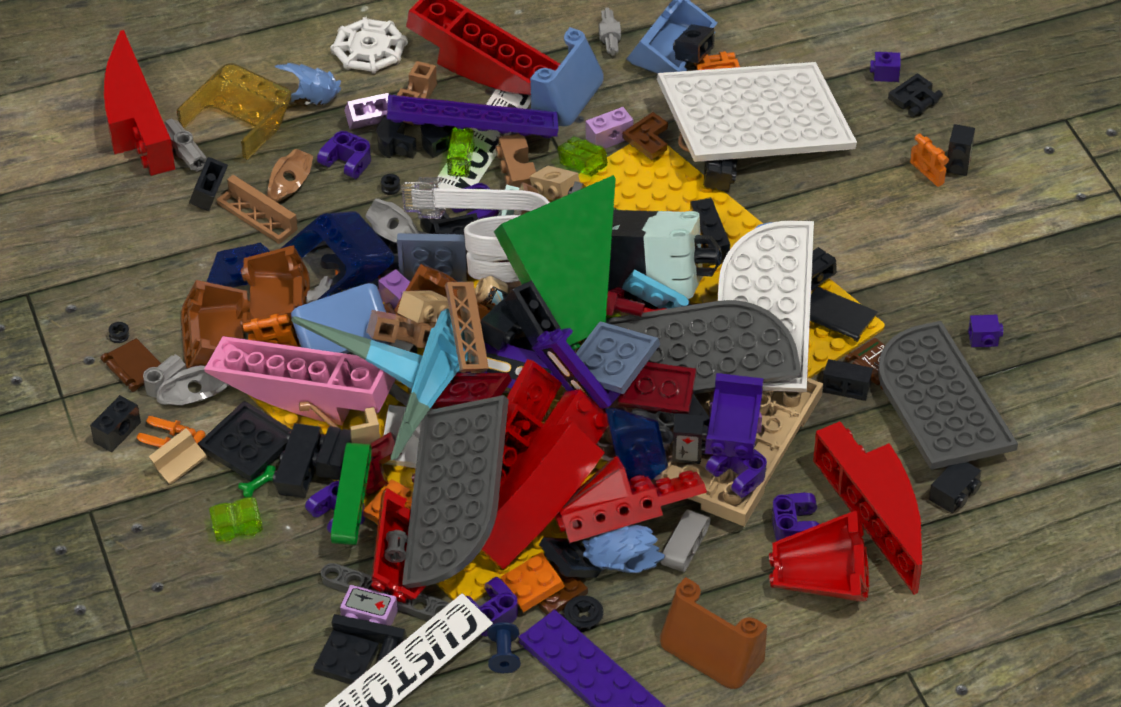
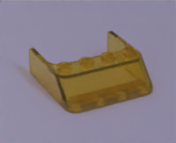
M229 63L223 65L177 109L178 122L185 128L204 109L216 108L254 126L241 140L243 158L249 159L279 129L292 95L288 88L237 64Z

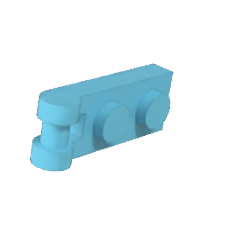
M635 269L623 284L622 289L660 309L682 307L689 304L688 299L684 295Z

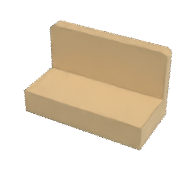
M374 407L365 409L366 424L350 427L352 443L371 444L380 438L379 423Z
M187 428L149 456L153 466L170 485L207 457Z

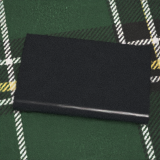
M817 287L811 294L810 321L853 338L856 342L859 341L862 333L878 313V311L820 287Z

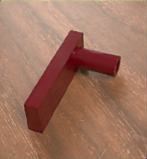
M617 287L608 291L606 315L613 316L622 312L642 317L645 304L624 299L626 291L622 288Z

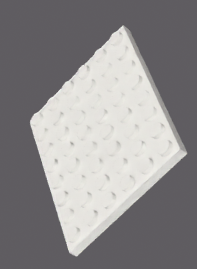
M816 62L658 73L657 81L694 162L856 149L857 141Z

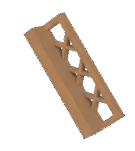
M235 175L227 179L228 191L216 199L219 206L278 244L298 230L296 214ZM234 197L238 200V203H228L226 201ZM251 208L254 210V213H243L241 209ZM267 218L270 220V223H259L257 219ZM282 228L285 231L278 235L273 232V229Z
M447 282L445 289L460 372L485 373L489 367L474 283ZM453 289H458V298L454 296ZM459 308L462 320L459 319L457 316V311L459 310ZM463 330L465 335V341L461 338V332ZM468 352L470 364L466 365L465 354Z

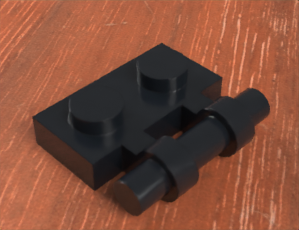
M917 73L890 91L888 99L902 109L908 106L912 107L908 110V113L911 117L925 112L927 107L938 103L939 99L943 97V93L940 90L936 92L931 91L933 83ZM921 97L925 98L923 101L918 100Z

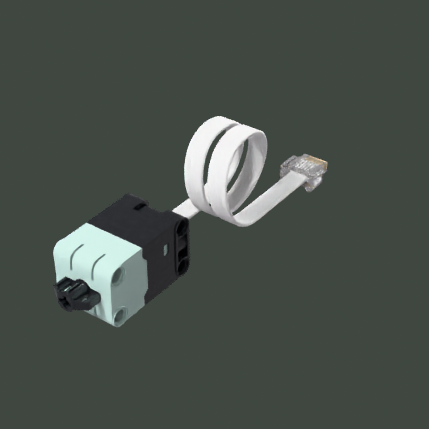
M419 177L416 182H404L401 186L404 212L418 213V218L440 219L445 213V208L532 211L550 203L544 196L530 191L439 188V185L442 183V177ZM613 211L608 291L617 287L623 288L624 282L635 269L690 299L693 297L703 276L712 277L718 266H720L722 258L721 247L712 235H700L698 212ZM520 215L483 218L469 223L464 228L465 247L468 251L466 255L468 274L472 278L480 280L487 276H493L505 283L520 281L510 262H496L508 260L494 234V231L502 223ZM701 244H711L713 248H701ZM702 264H715L716 266L715 268H703Z

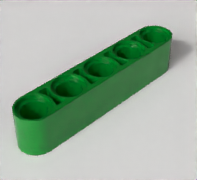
M346 443L331 529L332 544L357 545L371 462V444Z

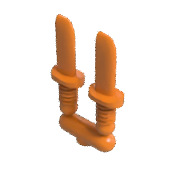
M148 416L146 422L152 426L169 430V434L172 436L187 428L197 444L206 436L203 430L196 432L193 428L180 425L181 422L178 420L171 422L153 416ZM138 433L137 440L156 447H162L171 440L169 437L162 439L144 433Z

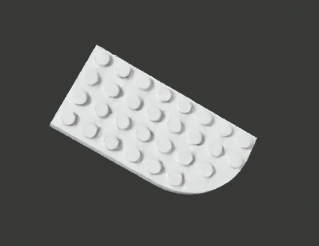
M779 221L755 228L733 245L721 267L718 301H745L770 311L784 323L796 344L802 377L763 383V391L807 392L814 221Z

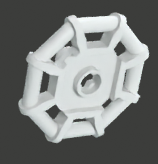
M362 17L360 21L338 28L337 37L330 49L331 53L336 55L344 64L345 69L370 71L373 74L389 65L398 64L401 61L404 47L408 44V39L395 27L394 22L390 20L385 22ZM391 45H396L394 51L390 49ZM344 51H349L351 54L347 56ZM357 60H365V61H369L370 63L360 62V61H357Z

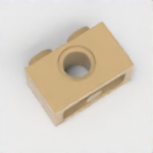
M546 166L530 176L531 185L537 189L538 193L546 199L553 201L568 195V191L573 187L574 182H580L577 172L552 166Z
M431 290L403 291L397 313L417 323L437 322L441 311L449 309L448 300L446 297Z

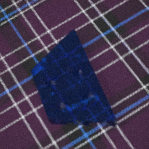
M260 242L218 251L207 282L232 288L249 284L243 280L241 268H244V258L270 252V250Z
M613 407L606 409L616 457H619L625 468L628 482H630L631 478L640 475L648 476L652 481L668 468L657 420Z

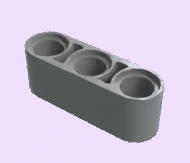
M687 509L663 551L665 558L661 560V564L684 573L708 531L710 517Z

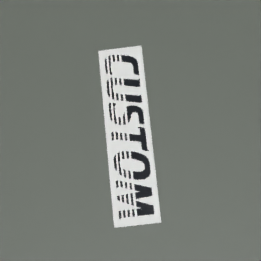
M496 89L486 105L527 109L531 103V95ZM470 128L432 186L463 189L478 183L496 156L495 147L499 146L498 137L510 135L511 132L504 134L497 130L479 131L476 128Z
M462 593L324 707H393L493 623Z

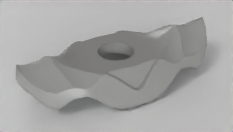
M377 198L373 200L366 213V218L376 233L396 243L398 233L419 234L412 219L402 208L392 202H386ZM398 219V226L395 229H390V223Z
M195 366L182 370L172 378L164 381L158 389L156 398L157 402L162 405L190 404L218 394L228 387L229 384L207 374L204 370L206 366ZM191 382H198L202 388L198 393L189 391L188 385Z

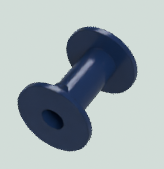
M508 622L493 624L488 628L487 635L490 640L496 642L497 654L489 659L488 666L496 673L514 672L519 669L521 661L518 656L512 654L511 642L519 637V628Z

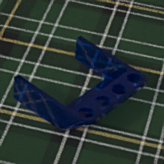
M356 211L322 214L281 247L285 248L294 245L302 259L324 240L345 264V276L317 300L372 282L390 267L394 261V254Z

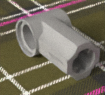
M176 354L174 356L171 355L158 367L148 368L144 372L143 378L148 396L156 398L158 389L164 381L186 369V364Z

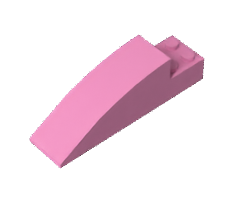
M225 336L220 340L204 369L207 374L256 399L298 415L325 422L312 409L309 411H299V402L309 401V404H313L334 424L341 426L350 409L365 411L366 408L374 407L375 412L379 413L395 381L394 377L357 355Z

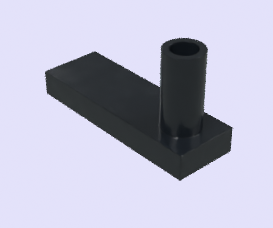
M334 614L331 622L333 630L383 644L377 663L407 639L406 631L403 628Z

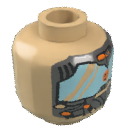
M493 276L481 278L475 288L477 301L493 309L509 294L507 283Z

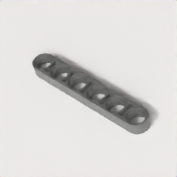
M335 563L327 564L321 570L323 584L332 589L347 593L350 587L347 583L353 579L361 582L357 587L369 590L372 588L371 575ZM329 572L339 574L335 579H328L326 577ZM386 591L381 592V593H384V594L392 595V594H390V593H388V592H386ZM420 593L416 599H406L405 603L397 602V609L399 612L429 621L436 615L437 611L442 610L450 603ZM418 602H424L427 605L421 610L414 608V605Z

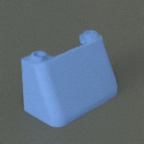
M672 0L626 60L633 65L657 74L686 71L687 69L684 66L687 61L675 60V51H673L675 39L691 24L714 28L717 22L690 0Z
M571 27L564 35V42L568 45V55L556 71L541 68L530 78L531 109L557 112L559 126L571 125L603 83V71L584 33Z
M364 284L295 308L291 313V318L296 316L389 345V342L372 339L366 332L371 311L386 312L378 287L374 284ZM293 323L302 348L344 354L350 352L318 334Z

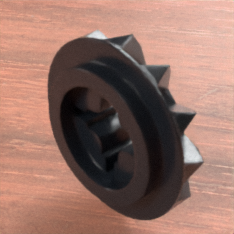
M591 596L574 597L566 604L564 609L565 619L573 626H576L578 630L581 628H588L590 630L592 626H598L600 620L603 619L604 611L602 604ZM580 611L583 613L588 611V616L583 615L580 617Z

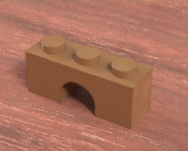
M416 61L409 73L408 89L401 88L397 95L429 99L437 85L436 66ZM404 121L406 124L414 125L410 121Z
M518 133L498 137L499 146H496L495 149L497 158L502 160L500 161L502 174L506 173L505 184L520 188L522 182L531 185L530 176L536 173L533 162L528 163V145L525 136Z
M372 310L366 332L375 340L395 343V340L398 339L425 349L431 328L435 327L436 322L417 323L402 315Z

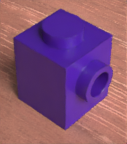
M875 52V59L870 60V73H874V81L899 82L901 68L900 53Z
M997 314L970 315L968 334L971 347L998 346L999 338L1003 337V324H999Z

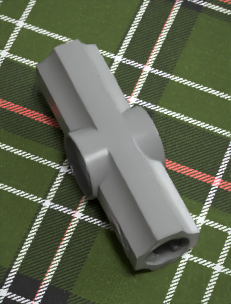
M172 118L166 120L164 124L177 157L183 159L191 170L196 172L202 170L207 158L193 141L192 133L185 131L178 120H173Z

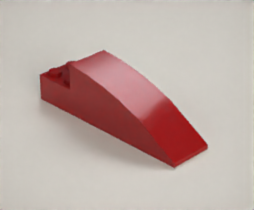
M419 0L408 12L406 27L440 47L438 65L488 87L511 93L531 95L530 78L541 68L556 71L560 66V63L455 0Z
M121 30L107 62L104 78L105 111L114 155L136 149L138 155L142 154L141 162L143 168H148L150 176L175 170L171 138L124 30Z
M581 389L568 391L563 394L499 491L495 524L481 551L500 569H505L544 530L578 490L605 453L596 444L609 426L612 418Z
M841 421L816 431L813 462L850 511H858L862 527L914 595L917 594L922 570L921 517L911 482L891 444L888 443L865 453L863 446L858 445L851 431L845 428Z

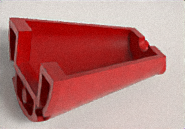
M386 488L381 495L371 587L377 591H386L392 594V596L397 597L398 602L405 603L406 599H416L426 586L409 589L404 587L402 583L405 560L394 563L386 560L384 557L388 544L386 534L389 531L400 530L408 536L411 510L404 507L407 499ZM407 542L405 543V546H404V551H405V552H406V548H407Z
M858 511L849 512L773 542V552L769 553L770 565L775 567L773 573L769 575L771 588L859 602L867 601L866 598L869 596V566L867 549L864 547V540L862 538L864 532Z

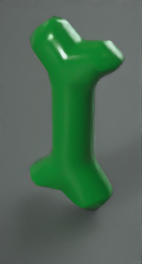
M267 466L265 472L253 481L238 484L239 490L243 491L244 498H251L257 488L268 481H273L274 466Z

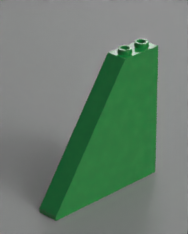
M614 175L506 221L494 231L521 284L523 285L532 280L560 328L572 329L573 333L567 338L566 342L573 351L581 347L580 344L585 342L600 321L606 323L616 182Z

